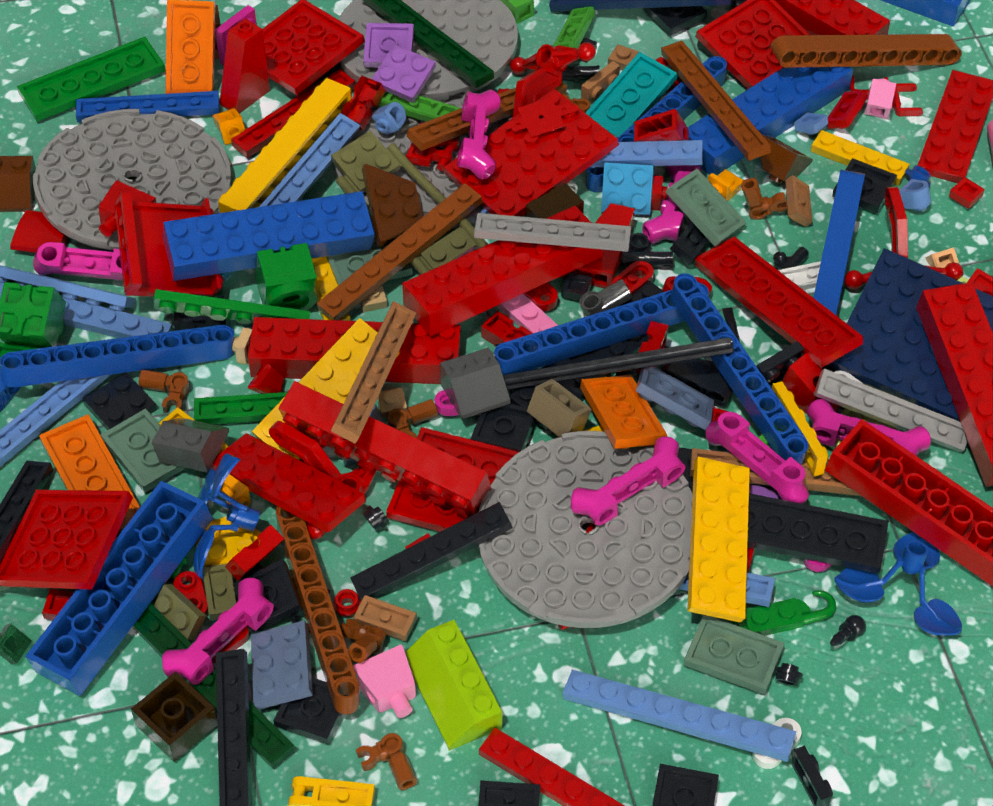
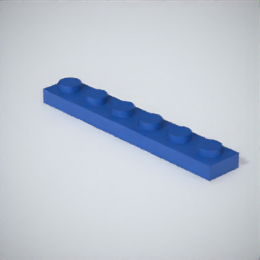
M219 91L77 99L76 120L77 123H80L83 119L93 115L122 109H139V114H155L156 110L179 116L214 115L220 113Z

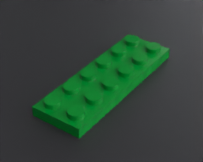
M142 37L18 85L17 90L34 119L38 122L76 107L77 99L99 98L165 72L166 69L165 64L146 37Z

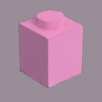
M873 79L864 114L888 119L896 83H892L887 79Z

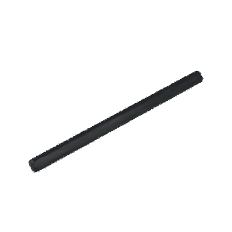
M729 337L503 375L507 390L540 385L550 379L560 382L730 354L734 352L732 338Z

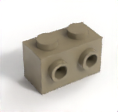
M550 379L535 387L527 412L560 438L564 433L583 431L591 408L554 379Z

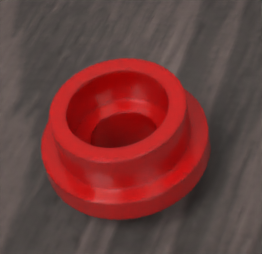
M344 589L335 596L333 607L339 615L349 617L355 615L361 600L355 591ZM351 603L349 606H344L343 604Z

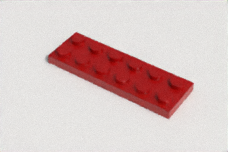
M952 70L917 166L926 169L932 177L958 183L966 177L993 99V80Z
M247 433L218 454L210 469L217 470L223 455L226 453L239 458L241 461L229 473L231 476L246 485L250 492L327 533L366 502L364 493Z

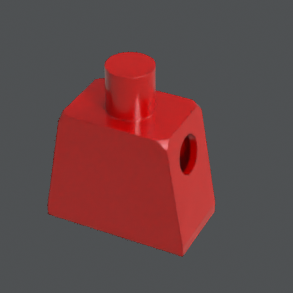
M676 109L635 121L634 142L689 140L688 127Z
M116 180L99 204L100 232L104 236L110 237L117 231L114 204L121 193H131L132 201L157 203L156 197Z
M805 353L789 366L783 379L787 390L792 392L798 408L802 409L805 414H807V410L813 401L821 399L814 396L820 373L823 370L811 359L808 353ZM829 402L836 412L839 405Z

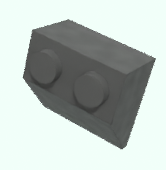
M489 347L440 363L441 386L461 419L510 404V397L500 365Z
M176 418L162 422L152 440V445L159 462L208 473L229 433V428L185 418Z

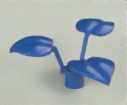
M227 453L223 455L217 470L212 468L209 470L205 478V484L202 486L198 496L206 504L209 499L229 509L227 521L231 522V525H211L208 531L205 530L197 544L193 557V567L197 576L203 579V566L214 539V532L217 530L237 532L238 527L253 532L260 516V511L240 504L220 490L231 470L241 461L239 458ZM217 495H219L220 497H222L223 499H225V500L228 501L229 503L224 502V501H222V500L216 498Z
M914 532L903 536L894 544L893 553L897 561L884 578L879 579L877 573L848 567L834 578L840 590L852 599L861 602H875L884 596V589L881 585L886 584L900 566L908 574H916L918 572L920 604L922 606L916 608L914 612L916 624L925 632L933 635H957L962 631L961 621L949 604L940 599H932L928 603L925 600V571L938 564L940 553L938 548Z

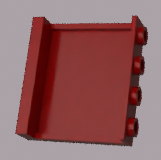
M131 193L120 194L114 204L125 295L154 297L155 289L215 297L223 286L222 275L215 274L173 281L163 240V222L214 214L213 209L210 208L209 198H205L202 204L197 206L132 201Z

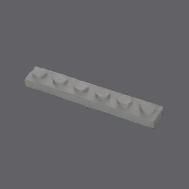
M477 213L474 229V238L629 252L631 226Z
M827 369L821 371L814 396L903 431L922 426L929 432L931 442L959 453L965 451L967 437L961 422Z

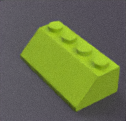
M451 620L427 630L405 654L413 679L448 750L450 751L489 735L494 728L501 730L502 711L456 621Z

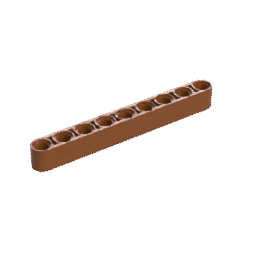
M949 34L780 36L772 42L770 47L780 65L786 68L951 65L956 63L962 55L961 49Z
M277 506V531L284 538L281 544L303 607L333 706L341 714H352L360 705L359 683L305 521Z

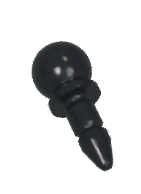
M858 615L847 617L839 626V632L833 635L830 645H841L846 640L853 641L856 637L862 636L866 631L865 620Z

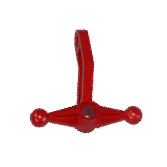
M584 42L578 48L545 44L539 48L536 54L527 59L523 57L514 58L510 63V69L515 75H522L527 72V69L534 71L517 81L513 117L519 114V107L536 102L539 98L561 85L562 72L569 64L578 59L583 61L592 60L596 54L594 45Z
M887 187L885 189V206L891 225V250L908 258L907 216L898 187ZM955 262L948 263L945 268L926 266L955 280L960 279L964 274L962 266ZM851 270L845 275L844 283L849 289H859L863 284L867 283L872 272L862 274L857 270Z
M276 421L269 428L271 438L281 447L300 457L305 464L364 493V495L368 491L377 470L372 469V471H368L359 466L352 472L341 474L317 441L282 421ZM308 522L306 523L311 539H320L325 535L326 532Z

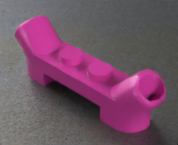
M491 89L481 94L467 91L462 107L461 120L470 122L469 138L464 137L458 153L457 167L469 169L478 179L489 178L496 167V162L484 150L488 137L484 133H486L489 118L485 117L497 112L501 103L499 95Z
M701 165L665 166L666 172L673 179L674 183L696 169L701 172ZM670 197L662 202L660 211L662 215L647 220L643 224L642 233L648 237L651 244L664 239L676 241L681 234L684 213L678 212V205Z
M47 242L38 248L37 254H35L33 259L34 270L43 276L55 273L123 280L120 250L115 248L113 252L68 248L64 243Z
M824 399L813 401L807 410V416L813 424L812 428L816 432L818 441L835 447L837 439L843 440L861 420L856 417L836 413L831 404ZM867 422L916 456L930 447V434L922 426L902 432L884 425Z
M725 412L719 416L718 420L712 422L707 427L706 438L711 445L724 446L777 490L781 500L803 504L808 499L809 492L803 482L805 478L804 468L792 457L785 461L749 431L750 423L741 415L734 412Z
M660 437L655 441L653 456L643 463L635 464L625 474L609 480L607 485L598 490L577 487L572 492V512L574 514L588 515L595 525H603L618 516V504L644 489L646 486L655 481L662 488L671 484L685 471V465L678 458V442L671 437Z
M245 578L239 582L238 602L229 610L224 611L218 617L217 622L208 630L201 632L197 640L189 648L165 651L162 655L164 674L169 677L176 671L193 685H197L214 671L211 659L247 625L256 631L272 614L274 605L264 597L263 583L256 578Z

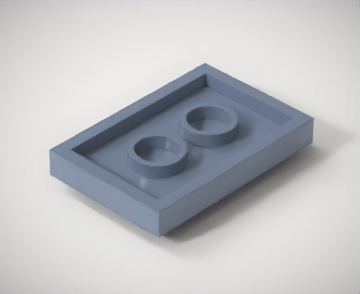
M654 366L641 369L636 392L643 399L658 403L666 412L683 417L693 427L707 429L712 418L713 399Z
M305 620L251 634L253 704L260 710L313 696L309 629Z

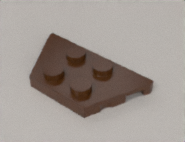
M364 164L362 173L378 247H382L386 244V241L398 238L423 217L415 182Z

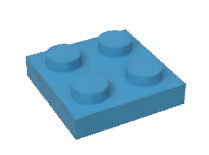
M604 162L601 212H604L612 203L635 208L634 214L650 215L654 165Z

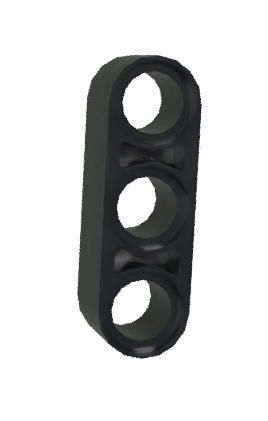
M696 359L664 364L660 369L713 399L714 406L724 407L734 393L717 368Z

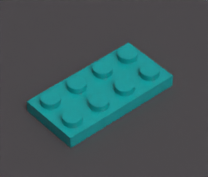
M639 51L586 111V114L618 138L658 102L678 79L677 72Z

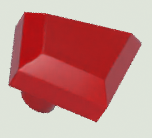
M269 363L263 364L248 385V389L260 394L279 393L282 389L284 376Z

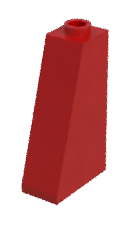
M246 18L228 30L220 94V105L227 110L235 108L239 114L270 91L263 30Z
M611 203L595 223L631 226L632 231L635 208ZM603 250V257L571 272L593 277L592 286L605 289L611 285L612 280L617 275L623 251ZM567 274L563 275V280L566 279Z

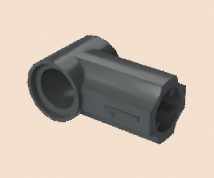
M620 279L600 292L589 291L580 298L579 303L587 317L618 307L633 297L624 281Z

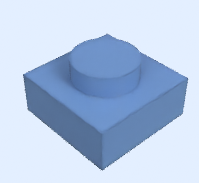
M807 112L794 122L795 131L805 132L807 135L817 134L828 124V117L823 114Z

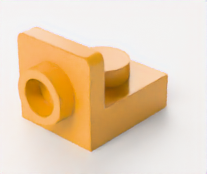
M235 108L212 115L214 124L220 130L223 142L226 145L232 143L231 139L245 130L242 116Z
M726 169L718 176L714 173L708 176V181L727 202L742 189L741 183L743 180Z
M229 474L220 490L240 504L249 507L251 498L248 487Z

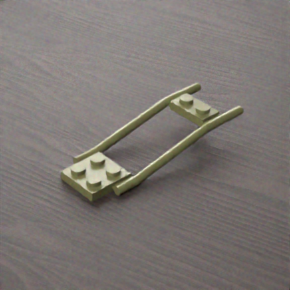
M371 130L331 155L332 162L343 174L336 179V183L345 194L360 191L366 192L362 168L364 164H368L391 174L399 171L402 167L438 204L446 199L407 159L395 143L390 144L386 149ZM366 202L370 220L373 223L369 204ZM463 218L457 223L460 226L458 229L425 249L410 263L421 275L475 250V247L481 248L488 245L485 239L474 238V226L466 218Z

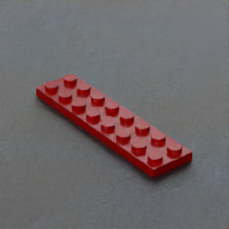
M735 236L694 258L697 268L791 344L798 341L804 348L802 353H808L811 359L821 368L863 344V336Z

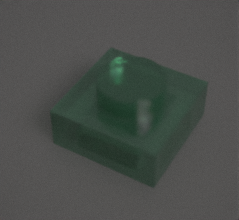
M12 623L6 624L0 633V656L11 665L17 664L32 640Z

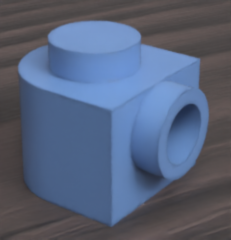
M392 102L378 108L372 115V118L375 120L376 129L387 135L400 129L406 120V112L401 104Z
M911 179L899 190L904 208L922 211L932 202L927 181Z

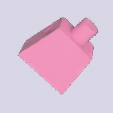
M402 644L353 665L360 691L377 712L383 713L392 708L398 718H403L412 712L413 709L409 700L414 699L416 696L415 682Z

